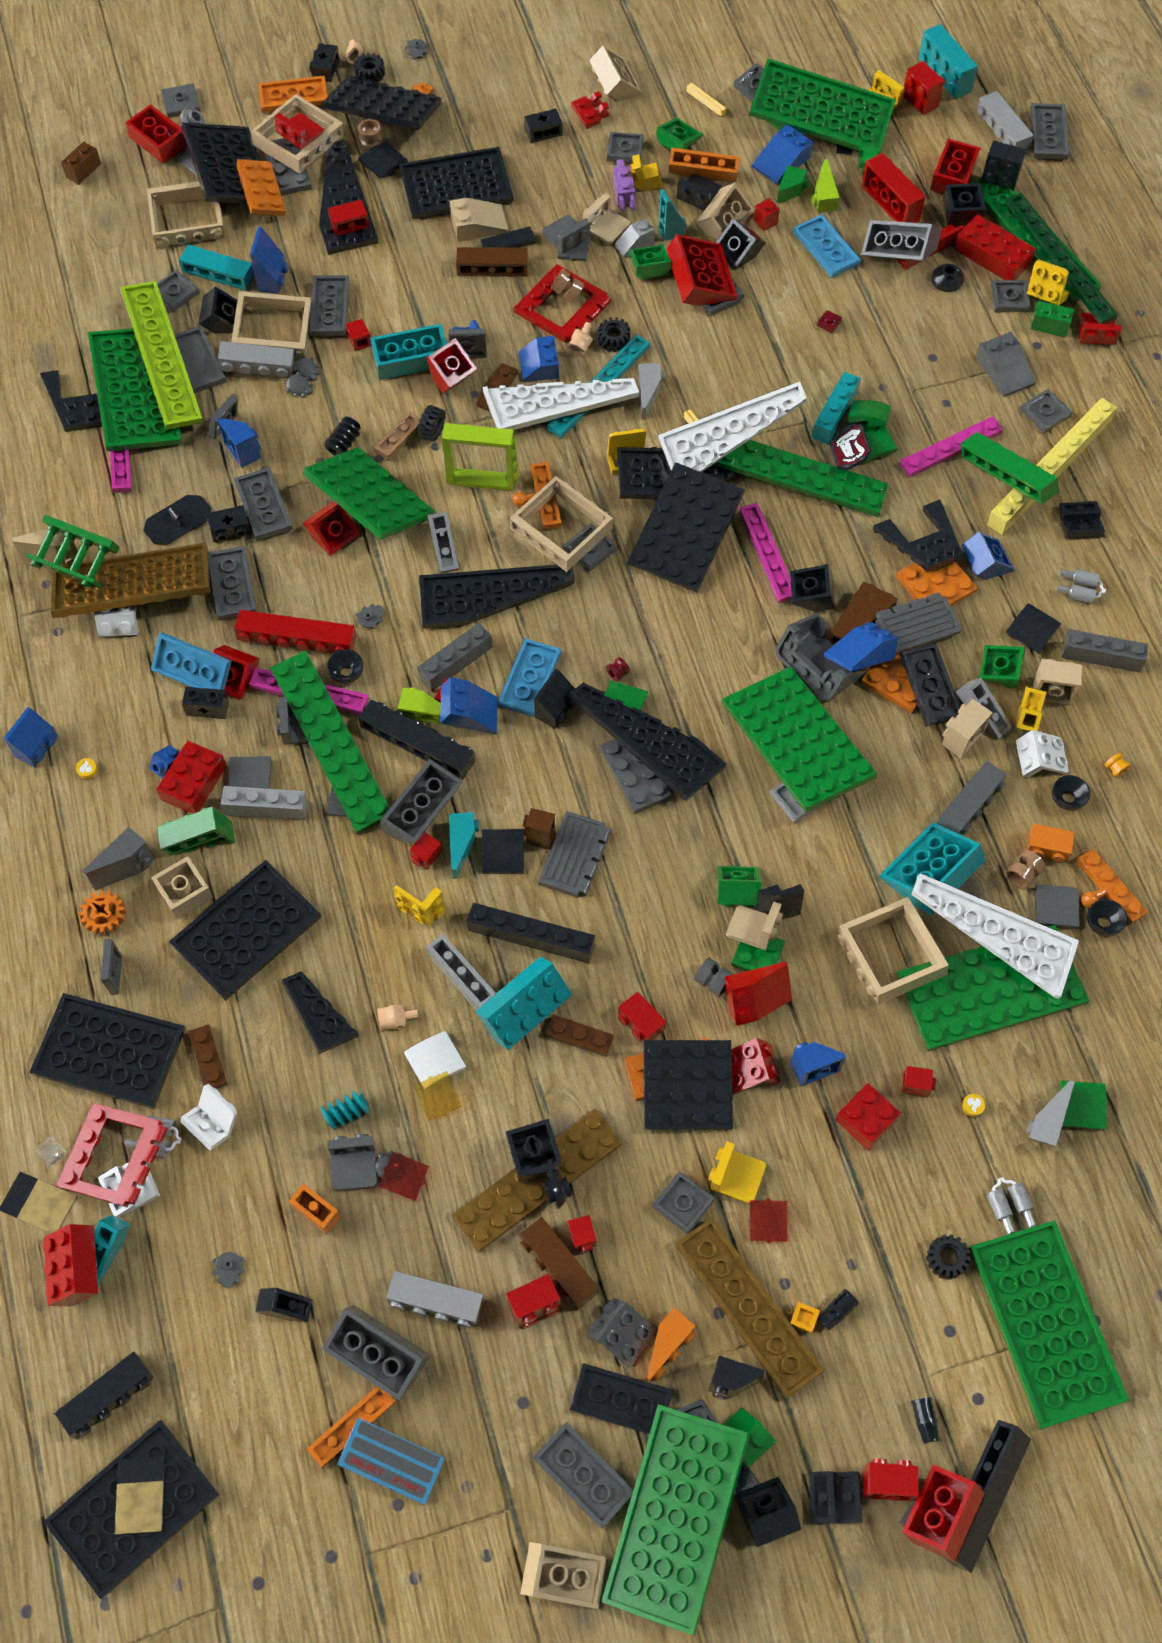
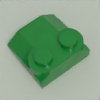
M678 117L658 126L656 130L658 142L670 150L671 148L687 150L688 146L703 137L702 132L694 129Z
M663 244L629 249V254L635 268V276L639 279L646 280L651 277H664L670 272L671 260Z
M985 645L978 679L982 678L983 681L1002 683L1007 688L1017 687L1022 680L1025 664V647Z

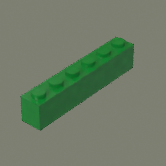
M976 432L960 444L963 459L1041 505L1059 493L1058 478L1055 475L1046 472L1041 467L1006 449L1001 444L992 441L987 436Z

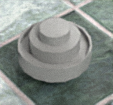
M187 107L181 112V122L205 124L203 115L196 108Z

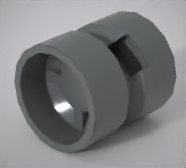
M709 957L697 971L694 980L704 987L708 985L709 991L720 997L726 990L724 977L733 975V973L725 967L720 969L719 963Z

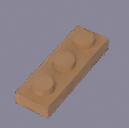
M408 411L374 446V452L390 460L417 432L421 418Z

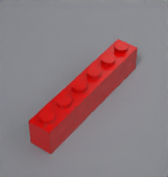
M239 610L234 628L237 640L242 642L251 641L263 645H278L283 648L309 649L320 653H335L344 649L353 651L357 636L355 625Z

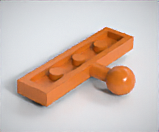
M549 462L530 464L535 493L525 495L523 492H516L512 497L515 506L522 507L552 480ZM555 495L539 509L543 530L562 527Z
M1094 848L1077 858V864L1099 888L1095 892L1089 891L1082 895L1081 902L1085 907L1090 908L1094 902L1105 896L1107 899L1119 903L1124 908L1129 925L1148 913L1145 907Z
M376 1386L307 1448V1451L319 1466L324 1468L344 1449L357 1418L373 1424L396 1401L390 1394Z

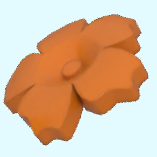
M422 82L419 86L414 85L413 90L429 94L433 92V86H427L426 82Z

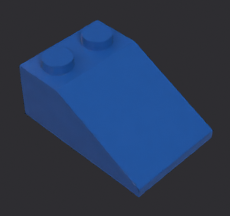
M786 125L775 134L752 163V167L777 185L782 181L787 165L799 168L811 158L813 142L790 125Z
M258 227L250 252L257 288L259 292L279 294L281 287L284 286V275L288 273V262H286L283 252L264 229Z
M867 622L865 625L857 626L827 650L824 653V657L850 671H855L895 659L898 637L891 634L888 630L877 627L875 623Z
M450 677L441 686L440 723L497 734V696L470 681Z

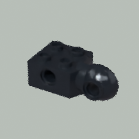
M549 1119L505 1131L519 1182L533 1183L548 1179L547 1182H544L548 1200L550 1203L555 1202L557 1209L561 1208L566 1202L567 1197L572 1195L566 1176L561 1178L560 1175L562 1160Z

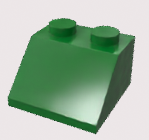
M1038 300L1031 330L1066 337L1074 309Z
M717 866L718 904L725 907L733 905L754 907L757 905L758 891L761 890L759 867Z
M742 1407L723 1424L750 1434L744 1460L749 1467L756 1463L776 1443V1440L767 1429Z

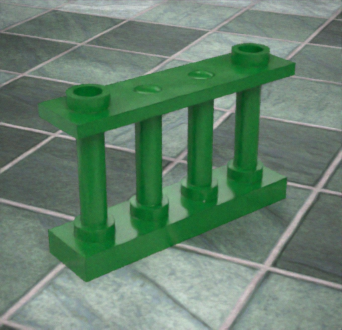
M44 515L42 522L47 526L48 532L36 556L26 553L25 557L31 561L30 564L36 568L41 569L45 567L81 581V584L87 588L92 589V587L100 589L102 585L95 580V576L104 557L109 552L117 554L120 547L113 540ZM61 532L65 538L53 563L44 560L55 534ZM79 539L82 544L70 570L60 566L72 540ZM92 545L97 546L99 551L87 576L77 573L89 547H92Z

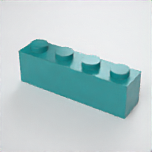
M187 245L179 259L183 273L247 291L255 276L252 263L200 247Z
M844 371L814 423L811 438L829 444L859 391L860 377Z

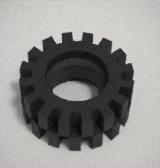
M367 53L366 56L361 54L362 57L358 56L355 59L354 68L357 79H369L374 83L375 81L379 83L380 79L383 80L385 67L383 58H380V55L376 56L375 53H372V55Z
M610 317L609 321L605 319L604 323L601 322L600 327H598L599 345H602L603 349L607 347L609 352L611 349H613V352H616V349L620 351L630 341V326H628V323H624L622 318L619 321L618 317H615V320ZM612 332H616V333H619L620 336L612 337V336H609L608 334H609V333H612Z
M428 405L421 415L422 418L419 420L418 436L432 442L437 440L438 436L441 435V430L443 431L444 420L446 419L445 410Z
M945 1234L940 1238L937 1237L928 1248V1255L926 1257V1261H929L928 1267L933 1269V1274H939V1278L947 1277L946 1280L954 1277L955 1279L969 1266L970 1250L966 1249L967 1244L965 1242H960L961 1238H954V1235L946 1236ZM941 1250H953L957 1256L956 1263L953 1265L944 1264L940 1259Z

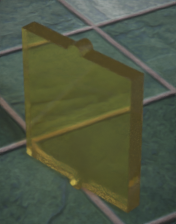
M447 1071L433 1077L428 1076V1079L413 1085L428 1121L441 1115L447 1116L448 1112L462 1107Z

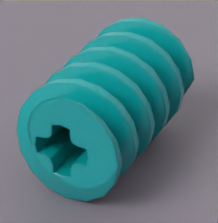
M361 1089L360 1095L352 1091V1099L344 1095L343 1103L337 1098L335 1107L330 1102L327 1103L328 1110L320 1106L328 1127L330 1126L333 1130H337V1122L344 1127L345 1119L352 1123L353 1115L361 1119V1111L366 1115L370 1114L369 1106Z

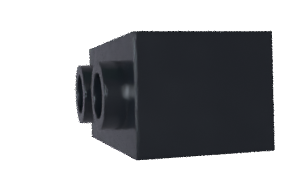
M318 43L317 49L313 52V61L309 63V72L312 73V77L325 76V82L333 81L340 60L338 46Z
M557 109L524 116V127L530 143L563 136V122Z
M244 505L206 513L214 543L251 534Z
M185 687L182 706L186 716L226 719L229 700L225 690Z

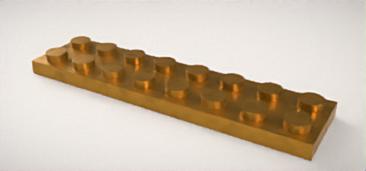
M593 1109L555 1138L562 1160L561 1178L566 1176L570 1185L622 1145V1141L596 1109ZM514 1168L452 1214V1217L480 1253L548 1201L544 1182H547L548 1179L533 1183L519 1182L516 1169Z
M712 1217L675 1243L679 1252L786 1400L824 1372L823 1367Z

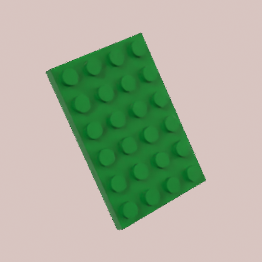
M359 447L303 469L305 477L380 540L428 520V515L435 514V510Z

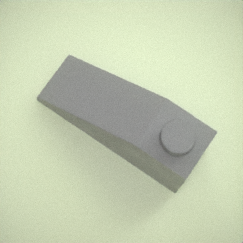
M660 363L638 364L642 420L646 419L661 390V382L665 381L664 370H661Z
M447 512L428 515V523L440 572L459 569Z
M982 678L968 681L955 692L962 704H968L973 698L992 712L986 729L996 739H1000L1013 728Z
M1070 1080L1036 1115L1035 1120L1029 1121L1026 1133L1030 1134L1029 1140L1056 1148L1074 1087V1081Z

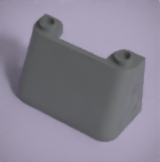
M815 613L787 627L776 646V655L787 668L791 666L804 684L821 700L829 701L862 677L871 666L850 671L824 657V653L833 644L824 637L828 630L827 622L822 616Z

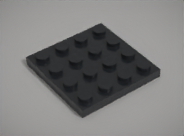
M643 1040L644 1130L733 1129L731 1040Z

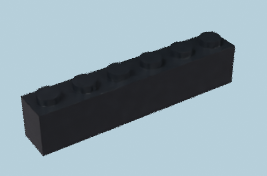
M371 699L358 717L361 728L425 761L431 759L462 780L475 763V753L470 747L456 743L451 737L440 735L433 728L428 729L422 726L419 721L405 717L400 711L389 709L382 702L377 703Z
M474 902L467 918V927L470 932L588 964L595 947V935Z
M1001 1420L997 1421L971 1478L985 1494L955 1562L943 1557L953 1566L972 1573L1031 1441V1438L1016 1425Z

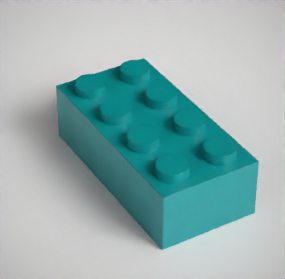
M941 24L924 30L918 57L920 61H924L945 80L944 88L955 100L972 93L978 65Z
M442 324L370 338L380 380L430 370L427 357L447 344Z
M539 957L475 1012L495 1042L509 1050L573 994L554 964Z

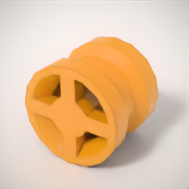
M1117 753L1105 763V767L1111 769L1112 775L1115 778L1120 777L1131 768V764L1123 759L1122 753Z

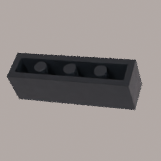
M133 1351L54 1414L70 1437L81 1439L91 1431V1427L94 1424L108 1419L111 1416V1411L117 1406L122 1407L131 1400V1395L146 1389L151 1384L150 1381L154 1376L141 1357Z

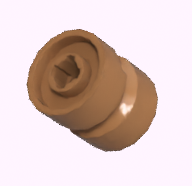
M367 119L359 124L360 143L364 152L383 143L381 126L378 121Z
M562 269L553 281L551 289L558 294L562 293L563 298L572 303L581 292L584 284L577 278L572 279V275Z
M1023 850L1017 857L1016 862L1012 863L1005 874L1013 885L1020 889H1027L1035 880V877L1045 868V863L1035 852Z

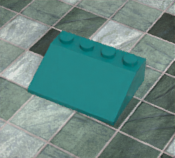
M932 822L879 876L904 898L909 897L916 908L933 915L935 911L911 895L918 875L921 873L959 889L986 860L980 843Z

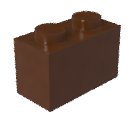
M82 142L61 161L65 177L79 185L101 165L97 149L86 142Z
M531 808L529 815H525L523 820L526 844L550 850L556 832L555 814Z

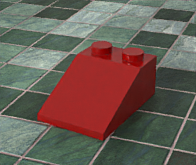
M787 961L724 977L729 1013L736 1026L758 1021L792 1000Z

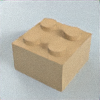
M1042 659L1033 679V688L1046 691L1045 702L1072 705L1081 687L1082 665L1074 662Z
M973 698L968 704L964 703L960 707L956 718L953 716L946 724L947 729L942 735L944 737L942 745L960 758L966 754L985 732L992 715L990 710Z
M188 856L151 877L176 920L213 898L209 887Z

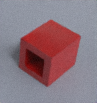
M768 198L755 205L754 221L763 231H766L778 224L780 209Z
M363 319L345 324L347 336L355 352L371 346L370 333Z
M426 832L409 850L411 861L416 866H422L427 870L443 852L441 842Z
M906 1066L903 1072L902 1093L928 1097L931 1090L934 1091L936 1086L933 1070Z
M590 1215L567 1221L574 1251H580V1253L592 1251L593 1247L597 1246V1240Z

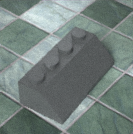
M870 220L861 255L925 261L937 249L941 231L932 224Z
M429 759L381 819V830L397 841L415 845L463 781Z
M355 1305L344 1309L322 1348L399 1401L418 1378L430 1357V1354Z

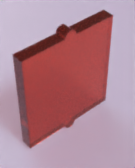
M393 1151L387 1166L383 1168L384 1174L379 1187L416 1201L419 1190L424 1185L423 1180L429 1166Z
M770 1198L766 1200H750V1241H766L768 1244L771 1241L788 1242L787 1201H771Z

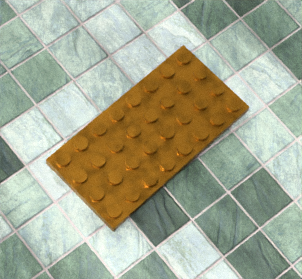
M207 543L106 558L103 560L95 576V580L102 585L100 589L92 587V589L87 588L81 584V581L53 571L51 593L52 618H64L70 615L106 611L107 609L125 608L132 605H144L150 602H163L169 599H181L188 596L210 593ZM94 560L82 562L77 573L87 576ZM72 564L62 565V567L70 570Z

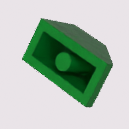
M787 165L778 190L777 203H783L802 194L803 188H807L809 178L806 177L807 170Z

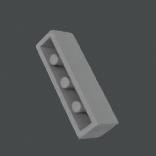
M998 91L980 97L977 112L994 131L996 136L1005 144L1029 149L1034 135Z
M220 341L218 353L219 370L289 378L293 374L294 349Z
M223 786L220 805L224 815L306 820L308 798L305 791Z
M444 934L426 946L429 958L475 1010L479 1009L496 994Z
M397 1271L393 1273L386 1297L388 1303H391L390 1306L399 1310H404V1307L413 1309V1313L421 1316H426V1313L435 1315V1319L443 1322H448L449 1319L458 1321L457 1325L470 1328L471 1325L477 1326L484 1302L483 1294Z

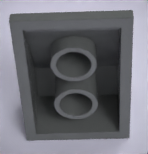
M1012 332L980 343L976 359L1003 397L1035 385V379L1021 344Z
M128 827L83 870V873L92 888L98 890L140 874L144 869L151 866L155 858L147 842Z

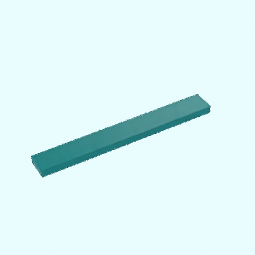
M636 334L589 383H593V380L609 382L612 379H620L650 348L651 343ZM589 410L553 419L547 425V430L562 439Z

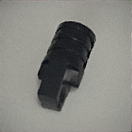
M843 1289L828 1304L819 1316L818 1321L827 1330H831L839 1322L843 1321L859 1305V1302L848 1290Z
M932 1397L911 1401L916 1426L923 1443L939 1441L938 1421L935 1416Z

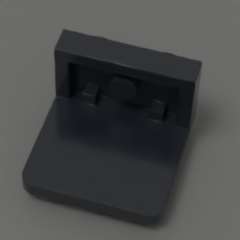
M693 174L688 181L684 179L678 181L677 199L705 210L722 186Z

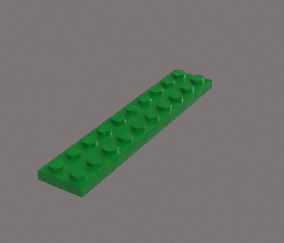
M981 178L969 183H981L986 209L1007 232L1036 248L1033 257L1034 263L1037 260H1042L1052 264L1005 204L1007 198L1019 194L1015 189L1012 190L983 182ZM1056 235L1097 289L1100 290L1102 286L1100 282ZM1066 282L1064 290L1070 292L1068 300L1072 304L1080 300V298Z
M748 440L712 464L876 517L880 514L889 484L753 440Z
M306 650L270 667L356 834L381 823V819L390 807Z

